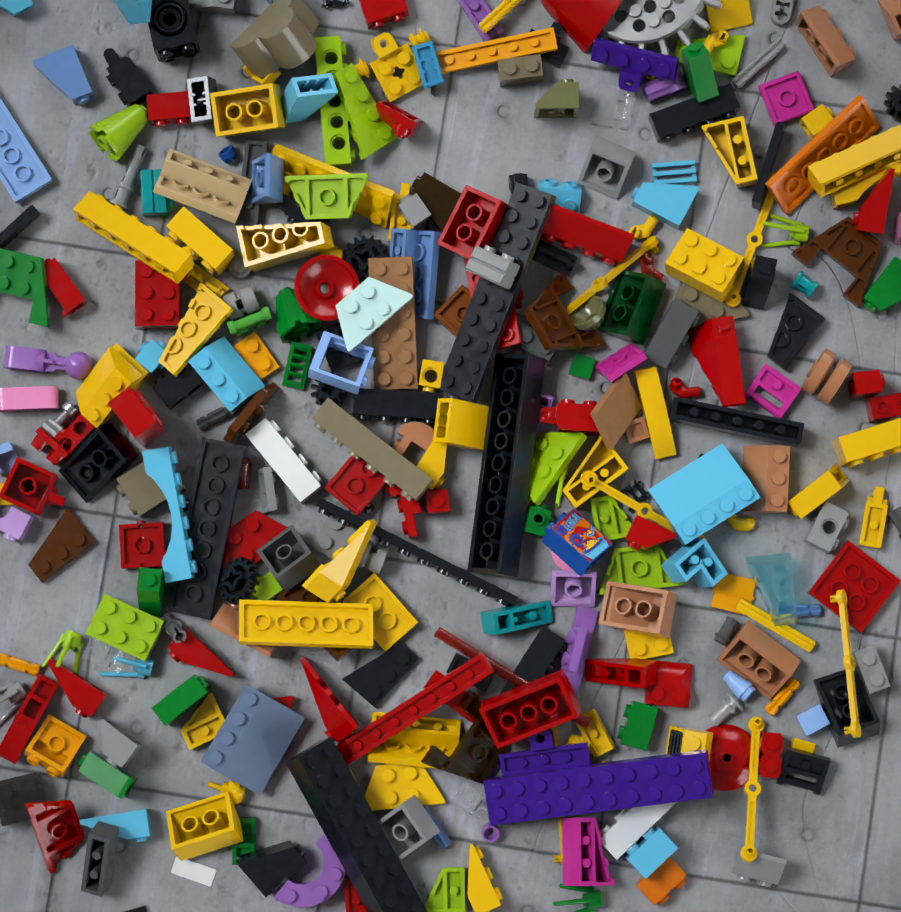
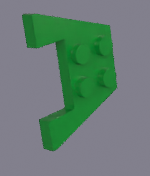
M0 248V292L33 300L29 323L50 327L51 322L48 318L49 302L46 298L45 289L47 282L44 258Z

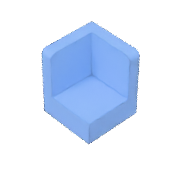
M11 442L0 445V476L10 472L18 457Z
M816 704L796 716L803 729L802 733L804 736H808L830 724L820 704Z

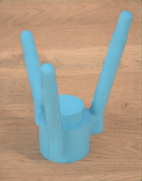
M150 655L146 662L136 658V661L115 656L113 657L114 661L134 666L133 670L137 672H100V676L138 677L144 679L145 676H151L154 659H150Z

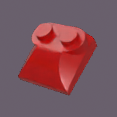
M386 100L378 101L376 104L377 112L381 119L394 130L393 134L399 138L413 137L423 120Z
M657 661V683L645 688L644 704L689 708L692 664Z

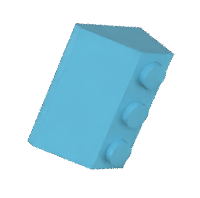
M224 336L203 348L188 361L232 415L250 401L257 392L266 387Z

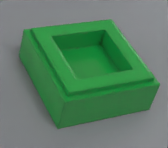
M574 353L568 375L589 381L595 359Z

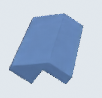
M391 228L389 257L413 256L415 318L434 319L439 245L437 242L441 232Z

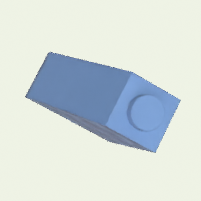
M73 44L33 60L36 69L74 105L78 103L79 105H84L90 102L91 98L95 97Z

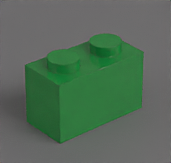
M636 701L626 704L623 717H626L625 725H620L617 738L620 739V744L647 751L658 708Z

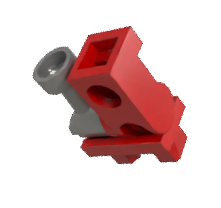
M67 400L62 405L64 410L58 416L45 421L35 431L37 435L31 443L39 452L49 444L53 450L46 458L55 466L62 462L64 458L68 460L97 429L82 414L66 429L63 425L70 416L74 418L79 413Z

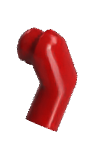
M675 377L671 379L669 387L677 397L684 399L700 397L699 386L687 388L680 378Z

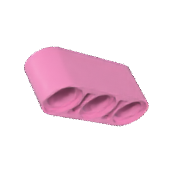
M59 387L0 388V412L59 410Z

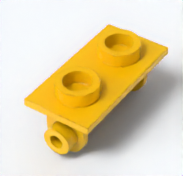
M195 263L194 267L182 279L184 283L197 292L199 284L203 283L221 300L222 296L230 289Z

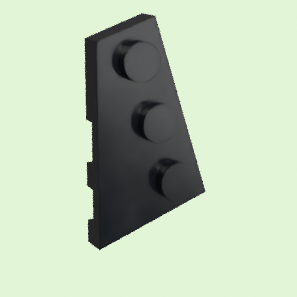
M790 293L767 358L785 371L825 321V317Z
M400 643L345 676L342 680L376 708L418 659V656L404 644Z

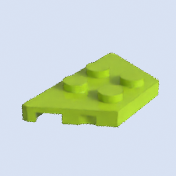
M369 173L285 176V181L289 184L296 202L299 203L301 212L306 220L351 218L367 183Z
M542 432L535 441L529 495L537 506L542 503L587 439L584 433Z
M660 546L646 551L639 550V552L628 547L616 548L612 553L599 595L605 594L607 581L650 588L684 585V582H671L661 567V564L668 558Z

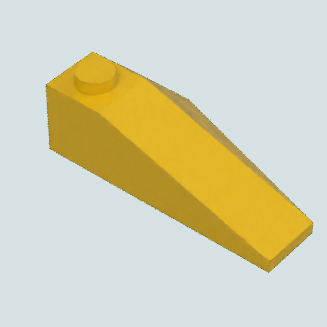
M375 519L367 520L348 538V545L336 550L332 554L333 560L325 565L321 564L302 586L327 603L340 601L346 595L345 590L352 581L377 521Z

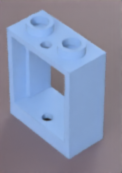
M324 331L310 365L308 377L358 395L360 388L364 389L368 376L365 374L367 369L371 370L376 357L372 356L374 348L359 344L349 353L343 337ZM329 347L364 359L356 382L320 370Z

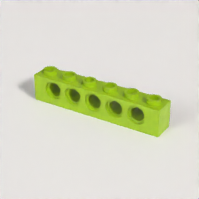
M340 35L314 38L317 42L315 49L317 75L328 73L333 75L347 66V63H343L342 55H346L345 42H341ZM329 56H334L337 58V62L335 64H328L326 59ZM337 93L332 99H340L339 94ZM330 99L320 107L325 163L339 169L352 168V161H356L355 148H350V140H354L352 135L353 129L348 127L345 115L347 111L344 102H341L337 107H333L329 104L332 100ZM339 119L343 122V125L340 128H334L331 126V123ZM336 141H343L345 146L338 150L333 147V144Z

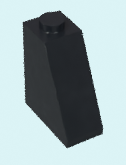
M755 255L748 269L742 302L743 307L764 310L774 281L777 259Z
M291 840L242 854L235 858L238 866L265 897L270 895L307 864L304 857L306 852L299 844L295 846Z

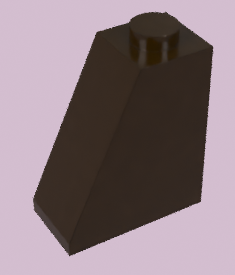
M424 172L421 177L418 175L412 184L414 188L413 195L415 193L418 194L431 213V221L442 234L461 193Z

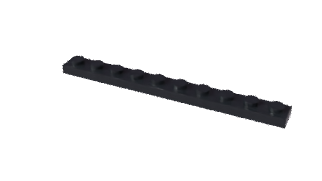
M319 498L316 504L319 507V513L329 518L333 514L339 517V523L347 527L353 524L360 528L366 522V520L322 498ZM378 526L375 527L372 535L379 538L377 542L387 547L392 544L398 547L397 552L407 557L412 554L418 557L417 562L427 567L430 564L438 567L437 572L449 577L452 574L458 577L457 582L468 587L469 584L478 587L476 591L486 597L489 594L496 596V602L508 607L509 603L515 605L518 599L517 596Z

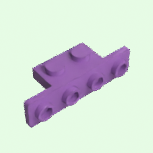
M583 606L576 607L572 627L567 636L566 651L561 660V669H564L576 696L578 695L585 667V659H587L598 615L597 610Z

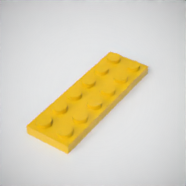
M239 599L238 645L372 649L373 604Z

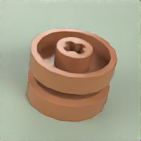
M827 348L815 360L800 388L810 395L821 385L822 387L817 394V400L825 405L836 394L853 365L845 359H841L834 368H831L836 359V354Z

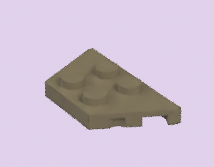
M689 285L678 286L676 289L675 297L698 309L697 315L700 318L695 327L715 317L733 316L734 320L749 317L748 311L741 303L731 308L724 301L722 303Z

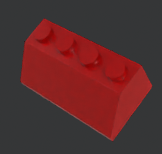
M554 204L541 239L549 243L556 241L561 243V247L567 250H580L583 256L589 258L596 256L601 258L604 264L614 266V264L622 262L635 234Z

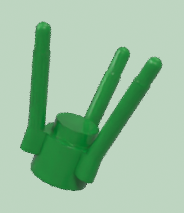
M560 884V888L586 893L582 894V899L553 902L554 906L583 904V907H586L573 912H595L596 908H602L601 891L594 890V887L563 886V884Z

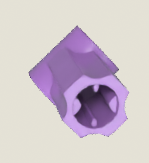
M678 67L674 81L656 78L642 84V89L649 103L669 94L671 96L687 90L688 86L680 67Z

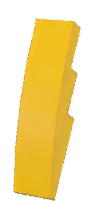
M656 366L634 370L642 411L645 416L655 460L677 455Z

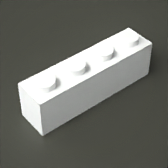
M264 418L245 435L302 504L322 488L319 484L322 479L315 471L310 472L306 468L308 462L301 454L296 455L293 452L292 448L295 446L287 436L284 439L280 436L278 431L281 429L272 419L269 422Z
M677 802L629 808L627 811L622 809L614 817L616 822L610 827L607 824L600 830L603 846L617 860Z

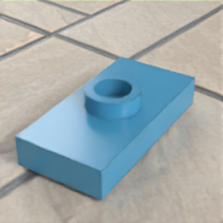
M433 41L412 46L423 88L427 89L444 84Z

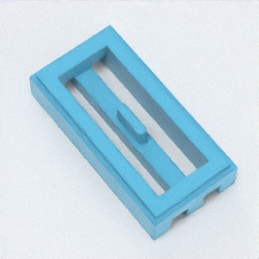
M695 160L651 164L653 183L684 184L697 182ZM690 166L691 168L669 171H656V169ZM691 174V177L657 180L659 176Z

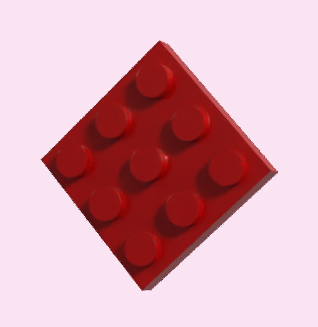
M847 540L807 593L840 618L839 604L837 602L831 603L830 599L832 598L830 596L836 595L837 590L844 589L847 595L848 623L857 632L862 633L901 580Z

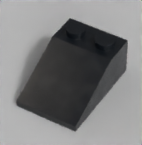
M109 423L98 427L58 471L81 498L88 503L123 473L139 455L113 425Z
M856 667L854 679L858 717L861 726V737L853 738L852 734L845 735L844 733L846 731L844 727H849L851 723L846 670L814 680L822 709L830 722L828 725L838 748L880 733L881 722Z

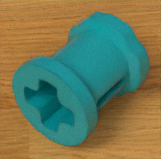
M800 271L790 287L797 288L808 299L819 282H813L804 275L803 271Z

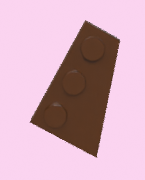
M67 507L28 565L43 583L93 545L95 541Z

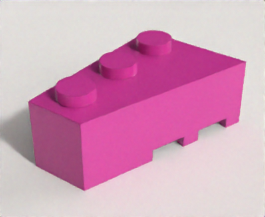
M596 817L562 818L563 886L615 885L614 879L610 877L608 871V858L604 857L601 845H603Z

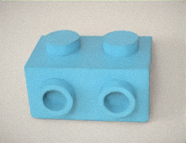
M550 178L539 180L538 190L556 196L555 205L579 213L582 185L575 181L556 182V180Z

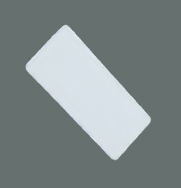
M176 856L171 873L211 886L216 869L187 859L181 861Z

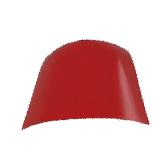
M622 0L540 1L549 15L562 25L561 28L585 53Z

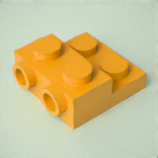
M48 714L25 749L24 756L27 757L26 761L31 765L37 767L40 764L45 767L48 775L57 778V776L63 778L87 736Z

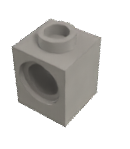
M409 193L399 200L401 204L398 205V210L412 230L431 218V213L417 193L412 196Z

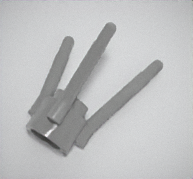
M12 681L8 685L0 687V693L6 691V695L0 698V704L8 699L11 703L16 702L0 718V725L22 705L24 698L27 696L25 689L19 681L16 683Z

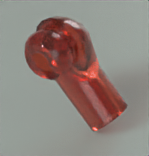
M650 252L644 253L639 261L641 272L652 275L661 281L664 274L654 269V255Z

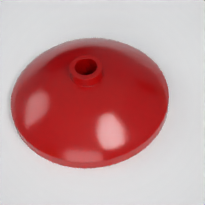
M319 255L305 262L297 272L294 281V294L301 309L309 316L321 321H333L339 319L335 305L359 286V280L352 266L342 258L334 255ZM321 286L327 288V293L321 292Z
M721 724L718 727L713 726L705 730L713 732L709 760L713 789L732 791L743 787L747 783L749 776L751 736L743 729L728 724ZM726 753L731 756L729 762L723 760V756Z

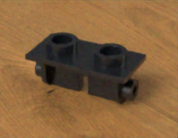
M540 239L532 260L559 273L563 272L564 275L569 277L578 257Z

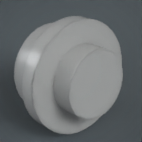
M242 256L235 257L230 263V271L237 278H245L251 272V270L244 267Z

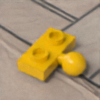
M595 708L574 719L582 735H571L567 740V744L588 742V747L594 758L615 748Z

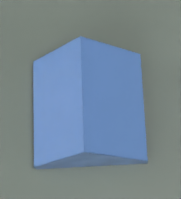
M265 153L252 161L251 204L283 203L284 159L271 153Z

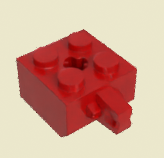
M562 399L561 403L557 402L556 407H545L539 410V422L554 425V429L557 432H582L586 436L596 437L599 435V431L590 414L597 405L596 401H584L583 404H575V400Z
M19 457L16 458L0 492V499L38 516H41L45 506L50 507L54 503L63 507L66 498L56 494L58 489L54 486L59 478L58 475ZM28 481H32L34 490H29V493L25 492L24 483L29 484Z

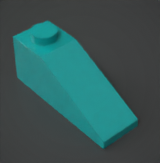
M550 600L500 607L480 612L483 634L499 635L553 622Z

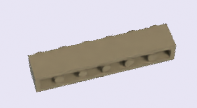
M329 398L325 400L311 418L316 422L313 426L323 434L326 430L333 435L331 440L342 447L345 444L350 448L348 453L356 460L364 459L367 462L365 467L374 474L379 471L385 476L383 481L392 488L395 485L401 488L400 494L407 500L415 499L418 502L433 483V479Z

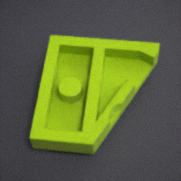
M442 867L424 905L428 912H465V867Z

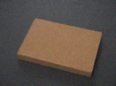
M626 373L612 382L590 413L607 448H614L642 407Z

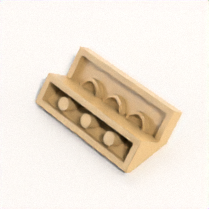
M170 149L153 192L229 222L236 223L252 180Z

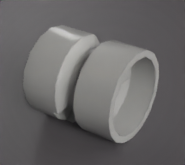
M251 285L239 289L237 294L231 292L222 296L224 302L234 310L230 314L233 322L244 318L246 313L251 315L261 311ZM241 299L244 308L238 310L235 301Z
M369 541L358 567L363 568L367 566L368 571L380 575L390 548L380 544L373 546L372 541Z

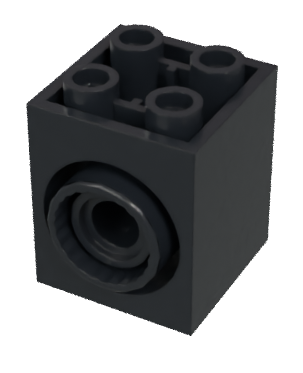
M152 0L151 17L148 25L158 61L168 63L174 61L176 57L184 56V58H191L196 56V53L201 52L189 0Z

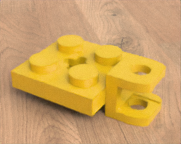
M386 32L371 39V47L378 59L370 62L369 65L389 102L422 85L415 57L408 43L398 47L392 35ZM384 39L386 41V45L382 48L380 46V42ZM397 66L399 69H404L403 77L400 79L398 76H393L394 68Z

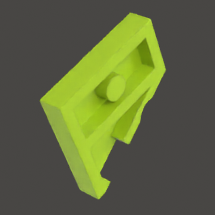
M610 495L589 499L593 526L609 540L626 538L632 524L624 511L619 508L615 499Z

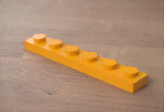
M554 27L437 51L436 55L441 72L445 74L497 63L498 59L558 50Z

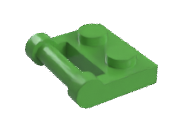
M268 306L261 308L262 310L234 322L233 320L226 322L231 335L242 336L248 333V329L252 327L262 328L268 325L269 321L272 320Z

